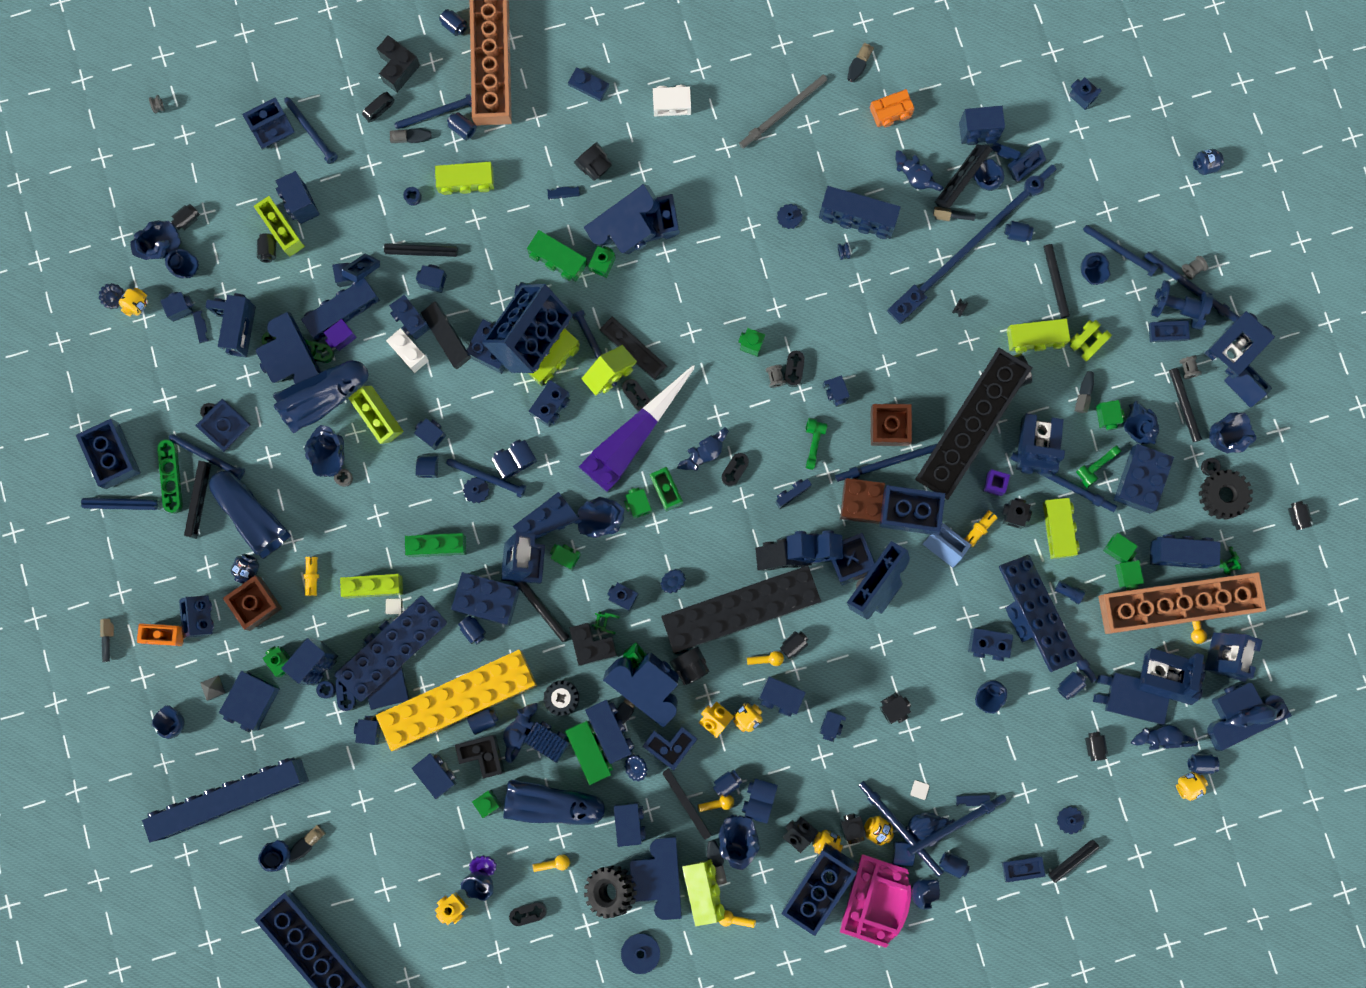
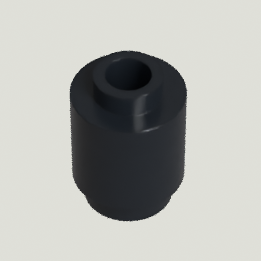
M191 204L184 205L171 216L173 218L171 222L178 230L182 228L185 231L198 220L197 217L200 214Z
M260 234L257 239V258L263 263H270L276 259V240L272 234Z
M1303 501L1292 503V508H1288L1292 525L1295 526L1296 530L1312 527L1311 522L1313 520L1308 504H1303Z
M794 631L782 642L780 650L791 659L808 646L806 641L809 639L803 632L797 633Z
M1100 732L1088 733L1089 737L1085 738L1088 757H1090L1091 761L1107 759L1106 754H1108L1105 735H1100Z

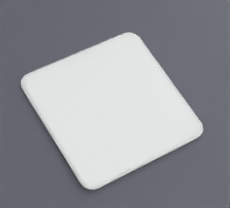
M386 599V614H401V599Z
M915 780L910 795L925 800L929 785Z

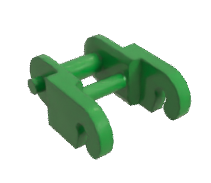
M1232 546L1228 547L1232 555L1231 559L1225 562L1220 559L1219 567L1225 570L1224 573L1227 575H1231V571L1235 569L1241 570V563L1238 562L1240 558L1236 551H1233ZM1233 561L1235 565L1228 568L1226 564Z
M600 611L595 613L597 618L595 625H592L595 627L594 629L601 628L602 632L615 635L616 632L606 630L607 620L609 617L619 619L620 616L609 613L602 615ZM601 617H605L603 627L599 626Z

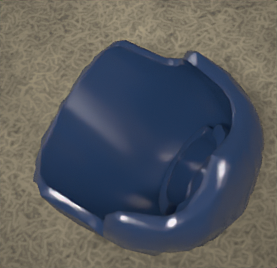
M988 159L982 163L973 177L983 190L993 191L1002 185L1005 175L1001 166L993 159Z
M173 249L166 255L165 266L177 278H191L199 269V261L187 250Z
M1092 252L1083 258L1080 266L1081 274L1091 285L1103 284L1109 279L1110 263L1107 257L1102 253Z
M986 681L977 690L975 697L977 707L985 713H997L1001 706L1006 703L1007 689L999 681Z
M165 705L152 720V726L157 730V734L166 739L177 737L181 734L185 725L182 714L170 705Z
M283 840L267 843L259 853L258 862L265 871H280L289 863L290 850Z
M481 871L471 872L460 884L461 889L466 891L468 898H475L481 901H486L494 891L491 877Z
M922 878L913 885L911 896L918 908L931 909V903L939 900V879Z

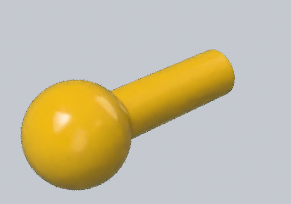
M1192 622L1194 630L1191 633V638L1193 642L1197 644L1204 643L1207 640V633L1202 629L1201 622Z
M773 651L767 656L747 657L748 665L770 663L773 666H780L784 662V655L780 651Z
M722 795L719 800L698 804V811L703 812L720 807L724 810H729L734 806V798L731 795H728L726 798Z
M561 854L555 860L532 864L533 872L552 868L566 870L570 865V859L568 856Z
M724 910V919L719 921L725 927L736 924L755 928L756 920L733 916L732 912Z

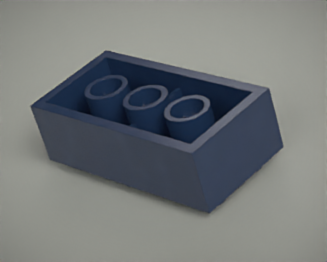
M827 186L819 219L828 224H840L845 229H857L858 232L863 234H875L880 239H891L901 206Z
M825 843L785 904L781 914L816 936L857 874L860 864Z

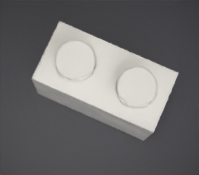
M677 85L669 88L667 86L653 88L654 116L691 115L690 87Z
M401 328L386 340L414 373L429 361Z

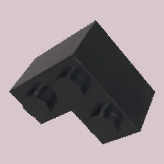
M387 35L377 47L380 58L387 62L379 75L383 83L398 93L419 68L420 63L417 56Z
M779 539L776 544L774 542H764L763 546L755 548L758 571L800 568L812 565V563L787 559V539Z
M589 623L569 627L578 666L618 657L612 637L594 641Z
M496 735L455 745L459 764L479 760L483 779L505 773Z

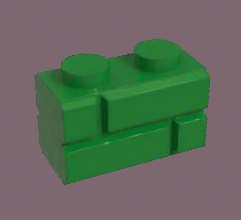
M667 467L649 474L666 512L683 504V500Z

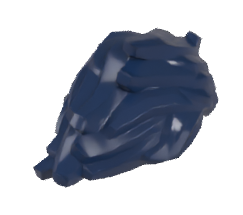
M1135 401L1134 404H1129L1131 410L1124 422L1125 431L1136 443L1141 445L1155 444L1159 434V425L1155 413L1151 409H1147L1142 404H1139L1138 401Z
M923 812L920 815L913 816L906 829L920 842L955 822V820H949V818L938 816L935 813ZM936 841V842H934L933 844L929 845V847L936 845V844L938 843V841Z

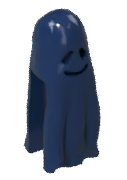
M350 360L324 370L282 391L275 392L273 398L277 403L274 404V408L291 432L296 433L300 429L324 418L358 391L368 380V369L362 362Z
M220 471L211 477L209 488L221 509L230 516L237 531L256 555L265 559L269 554L280 548L286 540L291 538V534L279 520L258 502L249 488L234 474L228 471Z
M516 780L508 781L503 813L504 819L528 823L591 825L598 823L604 816V802L597 796L579 791L555 789L534 783Z

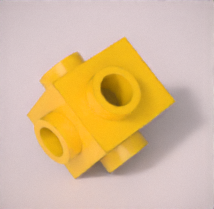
M716 701L712 707L708 705L703 710L701 715L704 717L699 723L717 738L734 716Z
M456 892L450 897L445 895L437 902L439 907L435 909L437 912L436 917L442 924L446 923L449 925L451 922L456 924L464 917L462 912L468 908V905Z

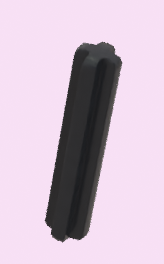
M1090 840L1048 874L1049 878L1054 883H1057L1100 848L1097 842Z

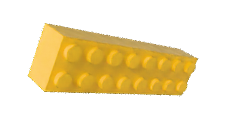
M519 649L377 714L376 717L390 750L396 751L462 721L475 713L536 687L537 684L522 650Z

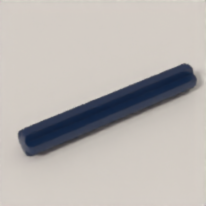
M82 498L81 507L84 509L157 510L158 501L155 499Z

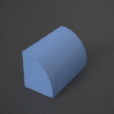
M942 523L941 532L938 536L929 535L922 544L952 568L971 547V544L944 523Z

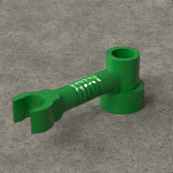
M808 418L805 430L806 433L813 434L811 449L806 462V468L811 470L815 468L821 434L825 435L827 423L818 422L817 419Z
M1117 445L1088 468L1084 465L1076 471L1086 488L1099 479L1094 472L1120 454L1122 450Z

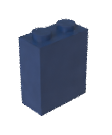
M241 671L219 714L223 715V719L227 722L241 724L240 728L247 732H251V730L258 731L280 688L247 671Z

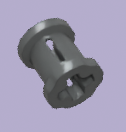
M1198 255L1191 263L1184 264L1182 270L1185 276L1192 280L1196 274L1208 270L1206 260Z
M1196 355L1179 361L1183 365L1185 372L1184 379L1194 378L1202 374L1197 367Z
M774 365L765 369L769 375L770 388L786 384L781 372L782 365Z

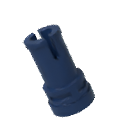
M1059 580L1057 588L1054 590L1070 598L1071 601L1078 605L1081 603L1086 592L1078 587L1074 588Z

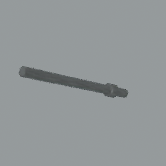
M824 74L762 125L752 129L749 135L739 142L741 148L744 149L751 142L757 141L762 137V133L828 80Z

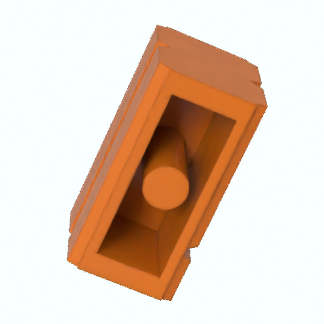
M905 89L872 101L870 110L877 127L883 126L885 128L894 124L896 120L905 121L909 119L913 114L914 106Z
M140 623L138 625L137 643L168 646L183 645L184 638L181 626Z

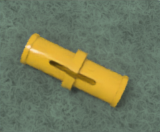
M988 510L982 519L973 525L972 531L964 538L967 542L973 538L969 543L971 547H974L982 535H986L987 529L997 520L995 514L988 520L992 514L991 511Z
M305 557V596H317V579H319V574H317L318 557Z

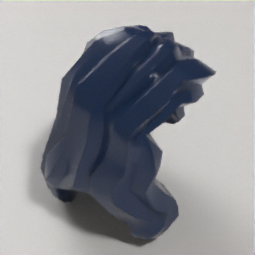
M158 220L149 222L143 230L136 232L134 240L130 242L132 255L144 260L164 259L170 251L178 249L182 241L175 225L170 221L163 222Z
M1234 412L1211 426L1209 441L1214 448L1227 454L1231 452L1241 453L1256 441V435L1252 430L1248 415L1246 413Z
M320 425L306 442L304 447L305 457L309 460L312 471L316 476L333 477L339 473L344 464V439L328 426Z
M597 497L587 501L578 510L577 515L581 520L578 523V531L582 535L593 538L614 534L619 531L620 525L624 521V508L615 500H609L604 497Z
M731 815L725 819L719 831L720 855L723 859L728 860L732 868L743 870L753 861L760 848L754 822L750 817H743L742 815Z

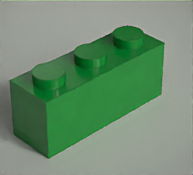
M538 230L527 247L528 254H530L529 257L536 262L540 260L545 263L546 268L553 272L555 270L560 272L561 276L568 281L572 279L576 282L588 264L587 258Z
M463 533L405 536V555L408 557L466 555V536Z
M585 721L565 731L589 785L612 775L611 770L614 769L608 759L605 760L604 750L600 742H597L595 738L596 733L592 724Z

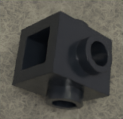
M1020 498L1010 500L1008 504L1005 503L1002 514L1005 515L1003 524L1018 529L1024 528L1026 521L1029 522L1032 515L1031 505L1026 504V500Z
M800 816L796 821L791 820L785 827L787 832L783 838L801 853L811 844L819 831Z

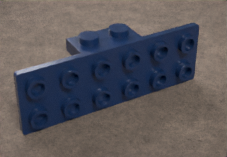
M1026 555L1001 564L999 569L1015 600L1005 609L1021 642L1023 643L1031 638L1034 639L1050 672L1079 661L1080 656L1031 557Z
M421 595L395 619L391 617L389 620H383L378 625L379 629L374 634L372 632L363 639V648L335 672V677L362 702L447 625V621Z

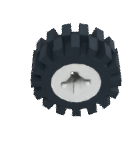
M560 680L551 683L546 688L543 700L549 712L557 716H566L577 708L580 700L579 692L572 683Z

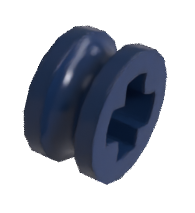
M409 187L404 191L403 197L407 204L415 206L420 203L421 194L417 188ZM410 193L416 194L414 200L410 198Z
M845 242L844 245L839 243L837 247L840 260H843V258L850 259L848 242Z
M329 681L320 682L316 688L318 696L324 699L333 697L336 691L335 685ZM324 685L326 687H330L331 689L330 691H328V695L326 693H322L321 689H324Z

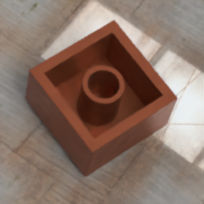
M873 404L871 407V446H909L912 443L911 404Z
M846 478L844 481L840 519L878 524L881 519L885 483Z
M258 576L252 577L223 598L243 629L247 631H252L282 609L263 579Z

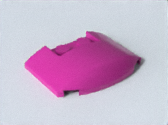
M862 854L858 863L860 864L858 872L855 875L845 913L843 914L840 933L886 948L889 945L888 943L895 936L897 937L909 912L911 901V885H909L907 877L909 872L908 869Z

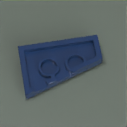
M558 492L516 523L513 528L516 532L535 534V539L551 531L564 529L565 526L573 523H580L581 520Z

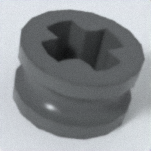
M156 95L155 98L149 97L151 108L155 114L159 110L161 112L165 110L159 95Z
M341 469L334 476V481L342 487L349 486L353 480L351 472L346 469ZM343 473H345V475L348 476V479H345L342 483V480H340L339 477H341Z

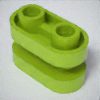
M1089 320L1083 327L1085 331L1081 335L1077 333L1070 340L1072 343L1070 347L1074 351L1080 348L1085 352L1081 358L1086 362L1112 336L1108 330L1104 333L1098 330L1102 324L1097 320L1094 322ZM1093 335L1098 340L1090 347L1085 341Z

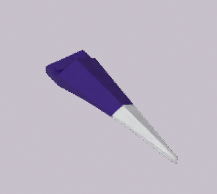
M691 366L595 448L582 462L579 469L608 493L620 480L657 422L693 372L694 366Z

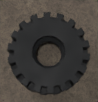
M1228 469L1226 471H1218L1207 477L1200 486L1202 491L1199 492V496H1202V499L1199 500L1200 504L1204 503L1205 505L1203 507L1204 511L1208 510V515L1211 517L1215 515L1216 519L1224 518V520L1243 514L1244 510L1250 507L1248 503L1252 502L1253 499L1250 497L1253 494V490L1248 488L1251 484L1244 481L1246 479L1244 475L1240 477V472H1232V470ZM1223 487H1228L1233 492V499L1229 502L1223 501L1219 496V491Z
M614 865L602 867L591 873L592 876L587 878L586 881L589 883L584 886V889H587L584 897H588L589 900L586 901L587 906H592L590 910L592 913L597 912L596 916H603L604 919L624 915L632 909L630 904L635 903L636 899L633 896L637 895V891L633 890L636 883L631 882L633 876L631 874L626 875L628 872L626 869H621V866ZM608 884H612L615 887V899H611L608 896Z

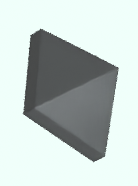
M219 675L200 683L207 701L225 694Z

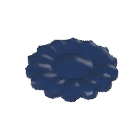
M786 204L784 207H780V211L777 212L778 224L782 225V228L794 229L802 222L801 209H798L796 205Z
M114 283L105 284L99 291L98 299L101 300L100 303L105 308L117 309L120 306L119 300L124 294L123 288Z
M478 477L476 479L471 478V480H467V483L464 484V497L469 502L481 503L489 495L488 484L485 483V480Z
M670 570L662 578L661 588L666 593H676L685 584V574L681 570Z
M633 754L629 756L624 766L629 778L638 782L644 780L648 771L644 759L640 758L639 755L635 756Z
M1075 807L1063 808L1057 816L1059 829L1063 830L1064 833H1078L1082 829V825H1084L1082 812L1078 811Z

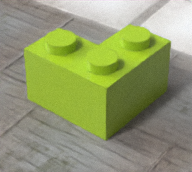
M621 345L601 355L581 379L595 396L602 392L606 394L613 388V382L618 381L623 375L624 377L628 376L633 371L632 367L637 361Z

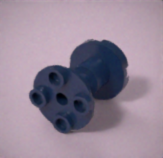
M1164 280L1161 289L1158 288L1154 299L1157 300L1156 305L1154 304L1151 315L1158 318L1164 306L1180 310L1181 315L1191 317V327L1201 330L1207 321L1203 319L1207 314H1210L1212 308V293L1204 291L1199 299L1188 296L1185 299L1169 295L1170 281Z

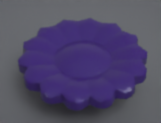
M476 856L469 863V870L471 872H485L490 876L496 871L497 864L490 856Z

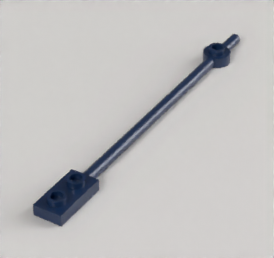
M1051 164L1040 176L1029 177L1024 184V191L920 288L914 284L887 309V312L901 324L927 300L928 297L924 294L1029 195L1037 196L1044 188V181L1057 170L1056 167ZM1035 182L1038 186L1034 187L1032 183Z

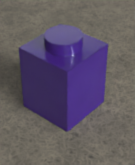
M342 319L324 332L327 336L325 339L327 344L331 348L335 347L338 351L357 338Z
M991 469L987 473L983 491L998 496L1004 495L1010 474Z

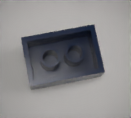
M109 419L76 434L97 486L108 489L141 473L119 422Z
M1140 444L1133 446L1113 501L1149 514L1155 512L1174 457Z
M887 485L884 489L880 527L938 536L942 526L945 493Z
M1162 535V537H1157L1156 540L1151 542L1150 565L1202 569L1213 568L1220 565L1221 542L1214 541V538L1204 537L1202 540H1194L1193 536H1182V538L1176 539L1175 535Z
M462 572L451 610L510 626L520 588Z
M307 638L281 669L298 684L313 686L314 684L317 685L324 678L322 674L327 669L330 670L337 661L335 659L338 655L322 641Z
M767 677L758 700L761 701L760 705L769 709H773L774 706L779 709L778 713L791 717V715H797L806 692L772 677Z
M604 700L585 709L610 764L633 754L632 749L635 747L630 738L626 739L624 734L626 728L623 721L617 720L615 714L618 713L614 702Z

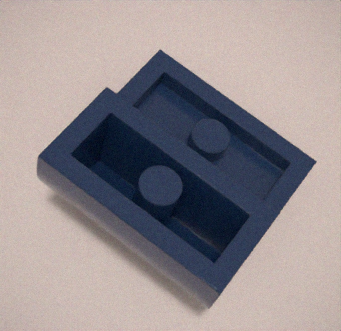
M276 97L242 114L262 150L295 134L287 115Z
M673 194L657 197L659 202L657 211L652 214L646 213L648 220L656 231V236L649 241L661 238L667 240L680 233Z

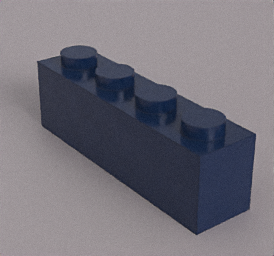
M365 278L357 283L353 282L352 286L346 290H340L331 300L323 301L319 308L305 313L301 320L317 342L326 336L324 332L342 319L347 323L380 301Z

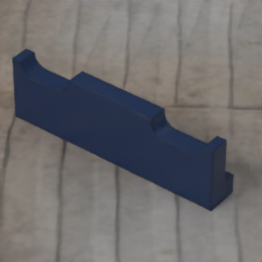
M996 142L993 143L992 151L997 152V155L1006 159L1012 158L1016 162L1021 155L1017 150Z
M569 186L559 187L556 190L547 189L548 200L580 196L579 186L576 188H570Z
M202 310L192 312L199 344L208 342L209 339L205 335L207 333L205 320L201 317Z
M990 795L956 796V806L959 804L980 806L981 803L990 800Z

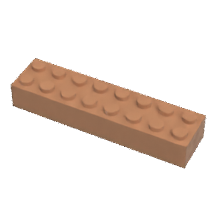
M470 0L473 122L476 126L512 124L509 0Z
M1259 572L1098 596L1105 634L1266 611Z

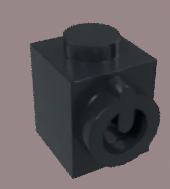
M895 692L880 701L882 706L879 708L889 724L896 721L901 723L909 718L907 714L911 713L909 709L911 704L906 697L903 698Z
M855 813L843 816L844 819L839 821L844 838L848 841V844L864 841L866 833L861 816H855Z

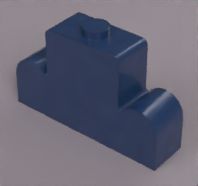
M642 184L584 226V229L592 242L597 245L607 246L614 241L621 253L630 254L635 250H641L646 246L647 241L656 236V231L648 220L646 213L652 214L657 211L659 207L658 199L650 186Z
M286 312L269 321L267 326L268 332L271 336L276 337V339L257 348L256 353L261 361L259 364L262 371L268 374L271 382L279 383L295 375L294 383L296 384L321 373L292 314Z
M893 541L888 544L847 601L851 611L866 620L875 611L880 614L884 612L903 585L900 573L906 569L910 560L907 549Z
M648 653L633 668L632 662L622 657L615 660L605 671L604 682L663 728L676 715L678 700L671 692L678 685L679 674L671 669V666L666 661H661L654 654Z
M1243 683L1237 687L1234 684L1225 688V693L1212 699V703L1222 721L1210 723L1207 727V734L1215 750L1223 751L1292 715L1286 706V714L1283 718L1265 725L1254 724L1247 726V728L1224 725V722L1237 714L1238 711L1251 710V707L1259 705L1274 706L1278 702L1285 704L1284 700L1276 695L1260 698L1252 683Z
M676 836L659 837L654 839L650 845V852L655 858L633 859L630 862V873L633 876L631 882L636 883L633 890L637 891V895L633 896V898L636 899L635 902L657 900L654 912L657 918L661 920L682 919Z

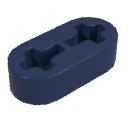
M336 679V697L339 709L342 711L353 710L356 706V697L348 689L345 692V687ZM345 694H347V699L351 700L348 708H346V705H342V701L346 699Z

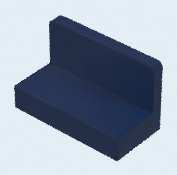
M1250 364L1239 376L1234 379L1228 376L1224 380L1249 407L1254 406L1272 389Z

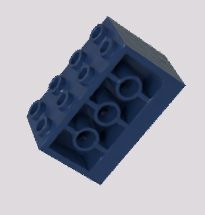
M546 284L522 285L482 343L511 373H534L539 369L544 357L549 354L552 345L559 339L563 329L568 326L573 314Z

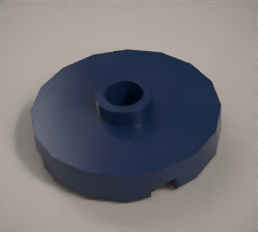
M636 933L631 935L624 942L621 949V959L624 966L635 974L651 972L660 960L658 942L647 934ZM640 950L643 951L644 956L638 957L637 952Z

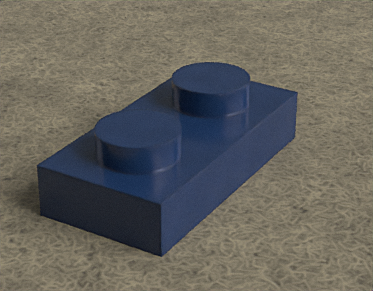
M576 67L568 81V86L601 102L609 88V83Z
M1034 144L1021 154L1016 162L1013 160L1007 165L1013 180L1018 182L1046 160L1041 145Z
M365 253L342 268L341 275L357 283L380 267V260Z
M1188 321L1150 322L1148 324L1150 342L1190 340Z
M808 478L804 481L802 479L798 480L792 485L794 488L789 492L784 490L777 495L778 499L775 503L779 509L811 488L812 484Z
M1042 856L1002 862L1006 883L1046 877Z

